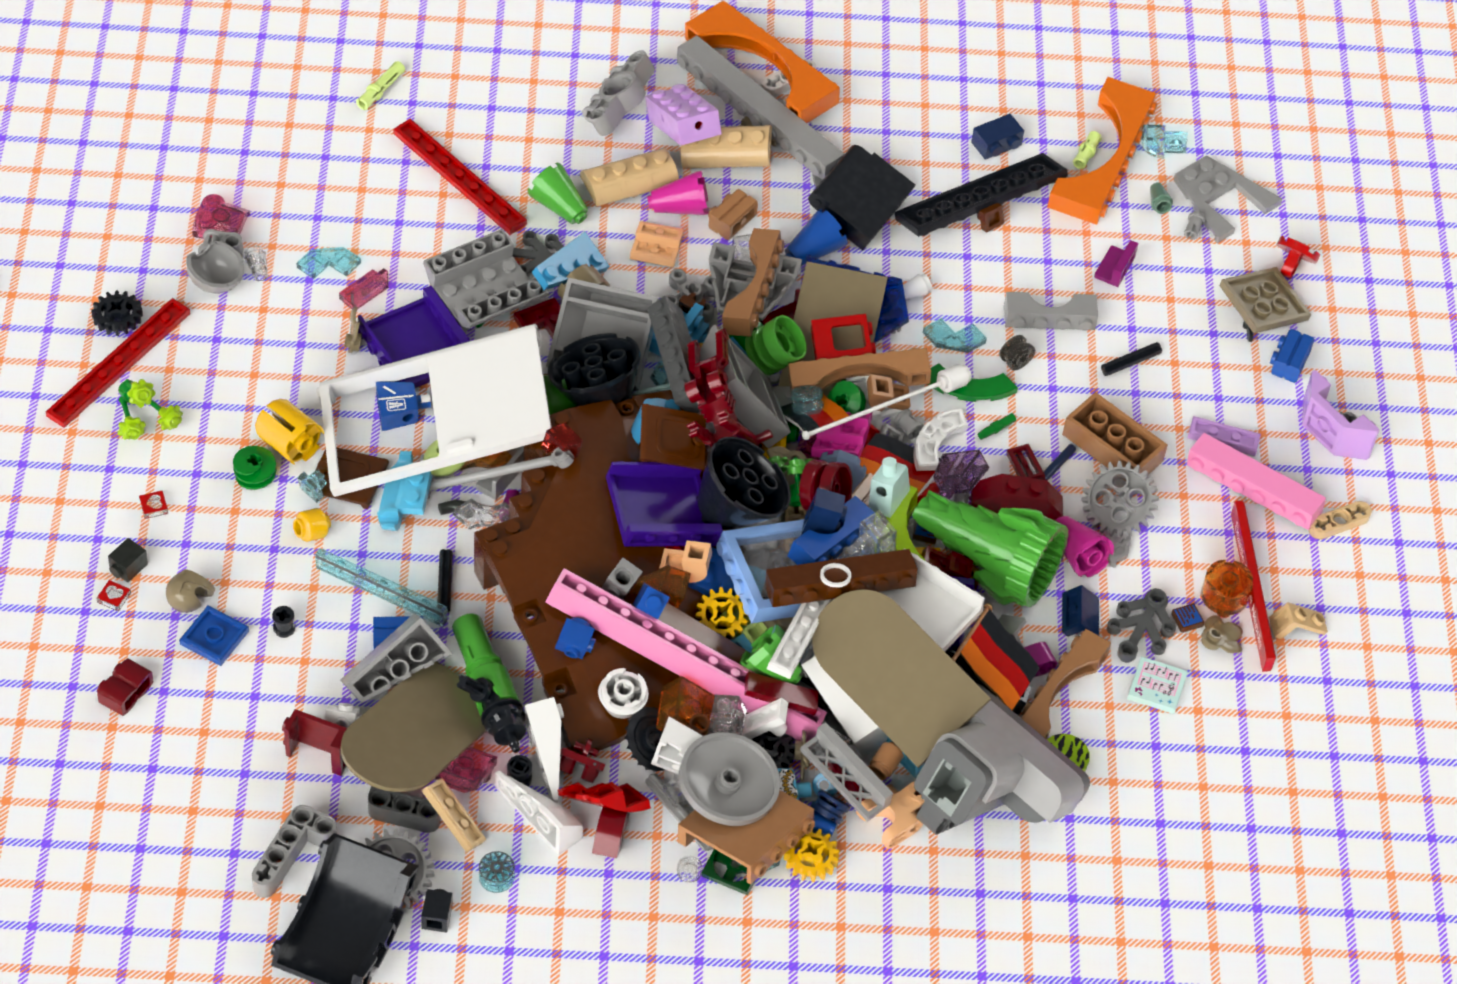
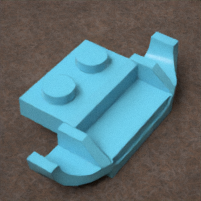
M400 451L399 459L391 469L412 464V451ZM431 471L385 483L379 512H377L379 524L383 530L398 531L403 514L424 515L432 481Z

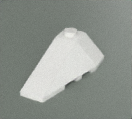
M552 697L525 705L524 723L532 748L537 747L535 749L538 766L544 769L542 775L549 798L558 803L561 718H564L561 704H556L555 698Z
M501 771L495 773V787L558 855L583 839L584 825L578 815H573L566 807Z

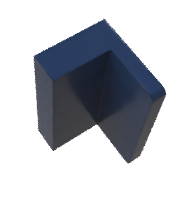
M1083 585L1063 592L1062 633L1069 637L1087 629L1099 636V598Z

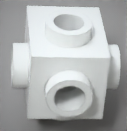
M339 703L338 706L329 705L325 712V720L348 728L360 717V709L353 708V705L349 703Z

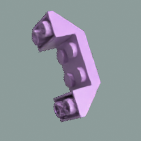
M1316 370L1312 371L1303 398L1302 426L1335 456L1369 459L1380 429L1364 414L1350 423L1344 415L1340 414L1326 400L1331 384Z

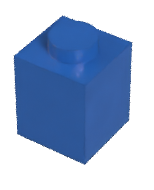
M644 583L632 605L658 619L670 597Z

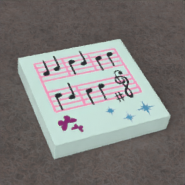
M1141 656L1127 699L1175 714L1188 671Z

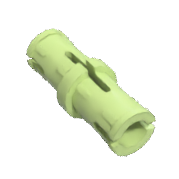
M1091 131L1086 141L1079 146V152L1073 159V165L1076 168L1084 169L1089 159L1094 157L1096 147L1102 140L1098 132Z

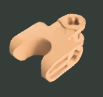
M914 782L900 791L892 784L886 785L893 792L891 803L875 817H885L892 822V825L885 829L882 836V844L887 849L895 847L915 834L923 826L916 818V815L925 801L921 798L922 795L915 790ZM865 799L861 803L868 812L877 806L872 799ZM856 811V814L860 817V819H862L863 821H866V820Z

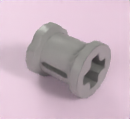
M904 409L894 419V424L898 427L900 426L906 432V437L909 440L915 439L924 426L922 422H917L912 416L910 409Z

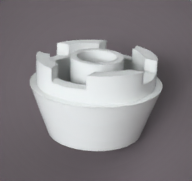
M625 668L609 672L601 681L598 689L599 699L606 711L613 717L620 719L632 717L645 706L649 694L644 678L639 673L636 675L626 671Z

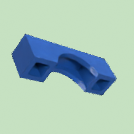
M854 496L844 504V506H847V513L844 520H839L841 522L839 531L832 534H820L809 529L793 541L787 556L797 565L827 561L832 557L835 559L846 546H853L862 534L866 536L871 532L874 527L873 521L876 513L857 496Z

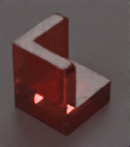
M566 423L546 430L541 447L546 453L554 451L557 447L564 452L570 450L574 458H577L583 441Z

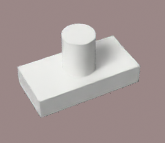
M780 698L746 714L743 736L753 739L768 731L776 736H783L787 730L785 723L788 702Z

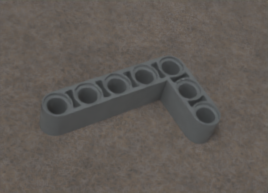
M371 786L368 794V813L372 819L425 833L434 832L439 828L440 816L428 799L401 792L385 791ZM426 815H431V816H433V817L427 818V817H424V816H426Z

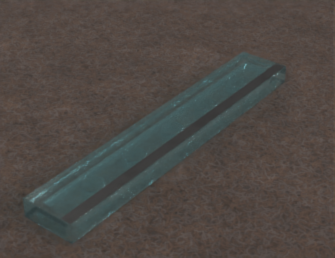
M319 548L316 552L317 569L411 613L423 616L424 619L444 627L446 624L447 606L324 549Z

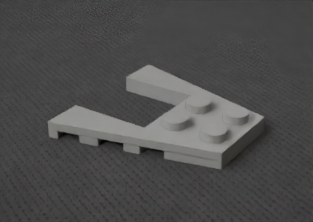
M1207 155L1179 171L1174 176V181L1185 198L1190 199L1194 205V211H1200L1204 214V225L1208 231L1213 233L1217 244L1234 234L1235 228L1209 205L1210 202L1233 188H1236L1264 214L1280 206L1282 198Z

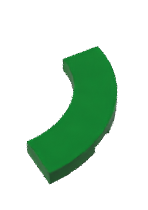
M938 363L931 367L930 384L927 385L937 382L938 372L945 369L941 364ZM1002 373L985 379L971 378V381L966 386L947 394L958 397L957 399L976 402V400L988 399L995 401L1017 393L1018 387ZM939 387L933 388L936 391L944 394V391H942Z

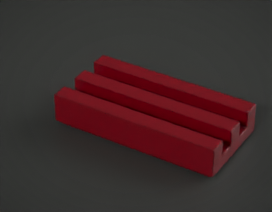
M1029 444L1007 449V457L1017 476L1045 480V474ZM1021 451H1025V453H1026L1028 459L1030 460V462H1031V464H1032V466H1033V468H1034L1036 474H1033V473H1032V471H1031V469H1030V467H1029V465H1028V462H1027V460L1025 459V457L1023 456V454H1022ZM1014 453H1016V455H1017V457H1018L1020 463L1022 464V466H1023V468H1024V470H1025L1027 476L1024 474V472H1023V470H1022V468H1021V466H1020V464H1019V462H1018V460H1017V458H1016V456H1015Z

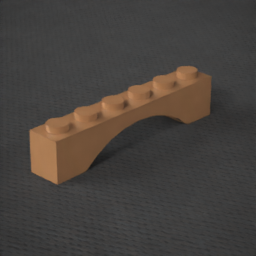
M754 228L749 240L750 260L757 270L748 287L739 295L727 301L722 315V323L728 335L751 337L753 329L758 327L759 312H763L764 298H767L769 295V283H773L774 269L778 268L779 255L784 252L785 243L784 240H781L780 230Z
M911 348L903 351L891 350L885 353H866L858 356L846 355L840 358H820L813 361L788 363L790 391L793 389L791 392L792 399H799L797 396H804L805 394H801L800 391L805 390L804 386L811 385L808 388L809 390L815 387L812 391L817 392L811 393L814 394L813 396H816L815 394H819L818 392H821V389L823 390L840 380L856 376H870L874 374L890 377L892 380L905 386L930 384L931 378L927 348Z
M1085 629L1081 636L1076 635L1070 646L1072 649L1069 653H1063L1058 662L1059 667L1057 669L1053 668L1046 679V685H1040L1034 695L1035 700L1033 703L1028 702L1024 707L1022 719L1047 740L1051 729L1049 707L1053 699L1062 688L1072 681L1085 675L1096 673L1108 656L1111 642Z

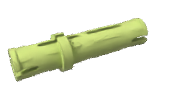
M395 61L374 84H369L366 92L356 100L358 107L362 110H367L375 100H379L383 96V92L405 72L404 65L399 61Z

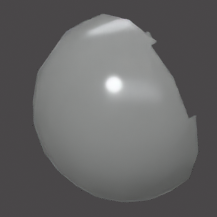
M214 241L202 253L196 255L193 252L186 257L187 273L190 279L205 292L214 294L227 292L235 288L242 280L244 260L240 253L228 244Z

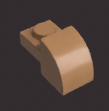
M871 374L867 379L869 405L874 407L908 394L909 386L893 384L890 377ZM910 398L887 407L899 410L909 409L911 407ZM885 407L877 411L882 412L885 409Z

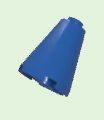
M819 209L786 247V254L784 256L802 259V266L807 261L812 262L845 247L848 243L846 234L841 236L839 230L842 227L828 211L822 213V209Z

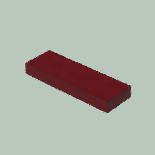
M750 671L745 676V696L769 703L783 698L788 702V708L811 715L816 714L818 710V691Z

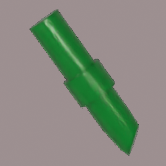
M1011 413L1000 420L992 422L990 426L978 433L979 439L982 440L1002 431L1003 428L1016 421L1015 415Z

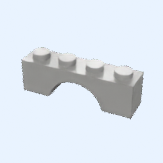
M1006 292L1004 301L1005 327L1061 330H1095L1098 319L1096 295L1074 294L1072 299L1063 306L1047 307L1036 302L1029 292Z

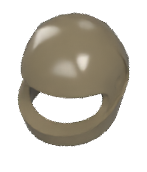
M184 569L173 576L166 586L168 603L173 609L183 613L193 612L201 607V602L196 595L211 597L215 592V587L210 581L188 569Z

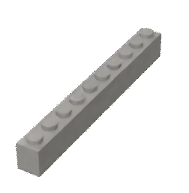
M696 35L678 46L677 63L680 67L685 68L695 79L701 81L710 91L717 94L740 115L747 116L753 126L771 125V139H775L776 143L784 151L790 153L799 163L811 170L815 176L823 180L842 158L844 153L700 37Z

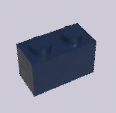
M1010 113L974 127L971 143L986 160L1021 146L1024 129Z
M817 487L805 514L801 535L809 529L820 534H832L839 531L841 523L839 520H844L847 513V506H844L845 495Z

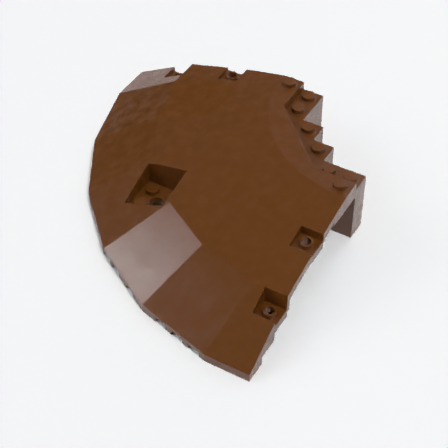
M671 390L636 395L631 399L616 404L612 400H606L568 408L551 414L550 421L554 438L525 445L523 461L551 456V453L557 447L563 446L567 447L574 455V458H572L574 460L573 463L566 468L550 465L522 472L521 494L509 498V520L474 532V573L483 590L500 585L503 593L506 594L512 607L514 619L542 675L544 693L547 698L554 697L556 704L560 703L562 706L564 718H561V730L564 734V742L569 750L579 754L582 752L573 748L576 741L585 745L589 738L593 740L591 747L600 751L621 743L627 735L625 728L628 726V719L631 717L625 719L613 717L606 711L599 699V685L609 672L625 668L626 671L636 675L639 673L644 678L649 694L643 708L655 707L663 710L671 703L675 705L696 686V684L597 630H594L592 638H595L596 641L591 653L586 651L583 659L566 656L564 652L555 649L566 618L571 619L573 617L546 603L553 586L564 568L602 588L606 579L620 560L625 558L642 570L643 573L623 601L632 605L642 585L646 583L669 596L670 598L667 603L695 620L701 621V619L695 618L697 612H701L697 609V604H704L702 601L704 594L688 587L684 577L660 574L659 567L664 548H666L665 546H624L606 480V475L612 462H640V443L638 445L635 442L631 433L633 422L646 399L661 398L674 400ZM705 447V464H706V460H707V456H708V451H707V449H706V447ZM701 470V473H700L701 481H702V477H703V472H704V470ZM740 546V549L744 556V553L747 551L743 546ZM617 579L620 584H625L622 580ZM707 609L706 618L709 622L712 614ZM718 611V617H717V619L720 618L719 615L722 614V613H720L719 611ZM718 627L717 629H728V628H727V627ZM561 689L564 690V692H562V693L557 692L558 690H561Z

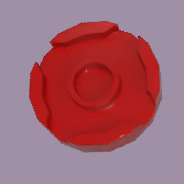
M1280 236L1276 244L1279 248L1289 253L1281 269V274L1289 279L1293 277L1301 259L1316 264L1320 257L1317 251L1312 254L1309 252V246L1289 237L1286 241L1284 236Z

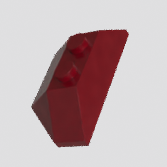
M999 474L972 482L971 505L976 508L978 505H981L996 513H999L1001 508H1029L1041 511L1044 516L1054 521L1059 517H1063V496L1047 480Z

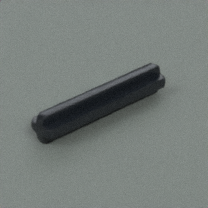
M1156 342L1101 365L1102 373L1104 376H1108L1162 353L1161 345Z
M442 549L439 552L437 611L440 613H449L451 608L453 552L450 549Z

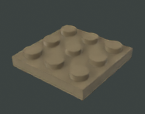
M1277 267L1221 280L1219 286L1253 333L1309 321L1311 313Z

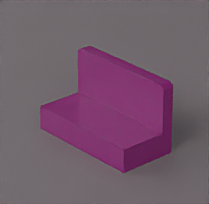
M1130 240L1125 250L1113 245L1110 246L1094 277L1119 287L1135 259L1139 243Z

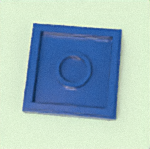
M207 605L179 639V642L185 648L222 666L248 634L249 626Z

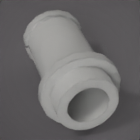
M1193 211L1189 214V222L1184 231L1186 238L1189 237L1190 232H1192L1191 240L1198 238L1200 228L1205 223V216L1200 211Z

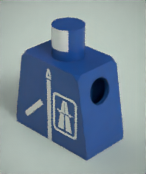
M376 382V398L382 431L415 424L418 422V409L431 408L430 394L416 395L415 386L412 382Z

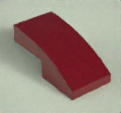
M928 545L923 549L921 556L929 564L936 566L945 574L963 578L971 577L973 560L955 551L946 555Z

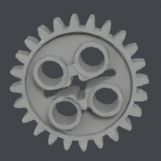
M1118 461L1117 467H1113L1112 463L1109 462V469L1107 470L1100 466L1101 473L1098 475L1092 472L1094 480H1086L1090 488L1082 489L1083 493L1088 495L1081 498L1083 503L1088 504L1083 507L1084 512H1090L1086 516L1087 520L1095 519L1092 526L1096 528L1101 525L1100 532L1102 534L1108 529L1110 537L1114 535L1115 531L1118 532L1120 538H1122L1124 531H1127L1128 535L1132 536V529L1134 528L1140 533L1139 525L1143 524L1148 527L1146 519L1155 518L1150 511L1158 510V506L1153 504V502L1159 501L1157 495H1152L1158 491L1157 486H1151L1154 483V479H1146L1148 476L1146 470L1139 473V465L1131 469V462L1129 461L1125 467L1122 466L1121 461ZM1124 478L1126 484L1123 487L1118 488L1114 486V482L1117 479ZM1105 485H1109L1119 497H1124L1125 502L1136 513L1132 514L1121 501L1117 502L1115 496L1105 488ZM1141 494L1143 500L1137 504L1132 503V496ZM1101 495L1110 497L1106 504L1097 503ZM1124 511L1127 514L1123 520L1119 521L1114 519L1116 512Z
M385 829L383 837H380L375 832L374 841L365 838L366 844L369 847L380 851H390L391 855L403 860L413 859L416 861L415 864L419 868L410 897L405 896L403 904L408 909H410L409 901L411 900L419 904L418 894L426 896L424 886L432 887V882L428 878L435 875L434 871L429 869L434 867V861L427 860L431 857L430 850L424 851L426 848L425 842L417 845V835L409 839V833L405 831L402 836H399L398 829L394 830L393 835H389V832Z

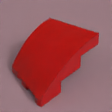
M577 782L557 790L558 796L617 811L639 812L651 809L649 799L628 783L620 786L613 782L607 784L600 783L586 788Z

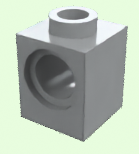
M622 558L601 589L624 600L639 580L643 571L625 558ZM617 579L622 580L625 584H620Z

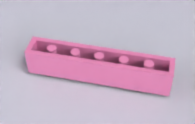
M1203 433L1189 450L1188 466L1209 476L1214 481L1222 483L1233 491L1250 498L1255 503L1263 505L1274 513L1289 519L1298 526L1309 530L1317 517L1323 512L1326 497L1206 433Z

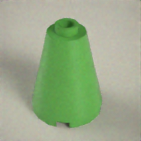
M555 163L557 167H547L533 180L532 184L534 187L532 190L528 188V194L531 198L569 223L580 224L587 218L588 208L561 163Z

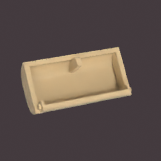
M772 126L721 127V135L681 146V164L683 169L770 166Z
M660 148L655 151L580 171V178L596 207L629 197L635 198L640 194L650 192L679 179L676 165L666 148Z

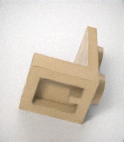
M1289 602L1269 617L1273 635L1278 639L1284 638L1297 627L1322 635L1328 632L1322 613Z

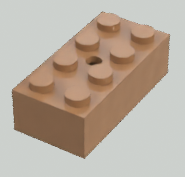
M1096 392L1066 417L1062 433L1063 436L1107 468L1109 462L1112 463L1113 467H1117L1118 461H1121L1122 466L1125 467L1129 461L1131 462V469L1139 465V473L1146 470L1148 475L1164 461L1168 444Z

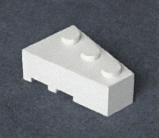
M668 717L651 764L679 775L680 763L685 752L693 742L703 736L675 719Z

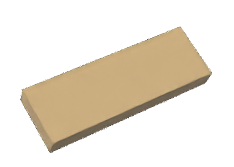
M442 778L422 790L466 853L487 840Z

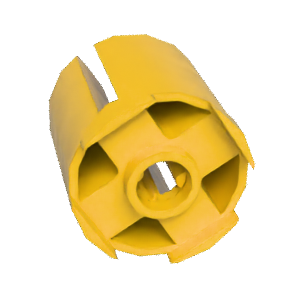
M287 399L271 401L266 407L273 413L272 416L266 411L261 410L255 423L257 435L292 464L295 465L294 462L301 459L306 462L320 447L317 442L320 438V433L324 434L323 427Z

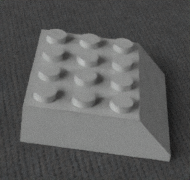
M568 278L546 367L549 366L553 357L557 359L564 353V347L579 339L604 333H615L618 338L624 339L628 336L638 344L641 354L633 391H638L654 332L647 308L658 301L659 298Z
M716 324L711 327L701 347V361L716 356L715 333L721 330ZM729 338L727 340L729 364L724 368V372L728 376V389H730L733 399L736 400L734 412L740 424L755 435L767 429L772 431L773 438L763 442L769 449L791 433L770 379Z

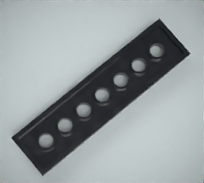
M1041 153L895 211V220L918 237L925 236L929 232L945 228L954 222L965 220L967 217L979 213L980 210L993 204L1000 203L1002 205L1006 201L1020 198L1026 193L1037 191L1041 187L1055 183L1057 178L1068 177V172L1065 167L1046 154Z

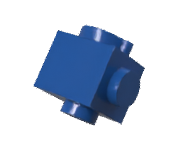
M566 618L555 649L564 652L570 658L583 659L586 651L589 653L592 651L596 641L595 638H592L595 629L581 618Z

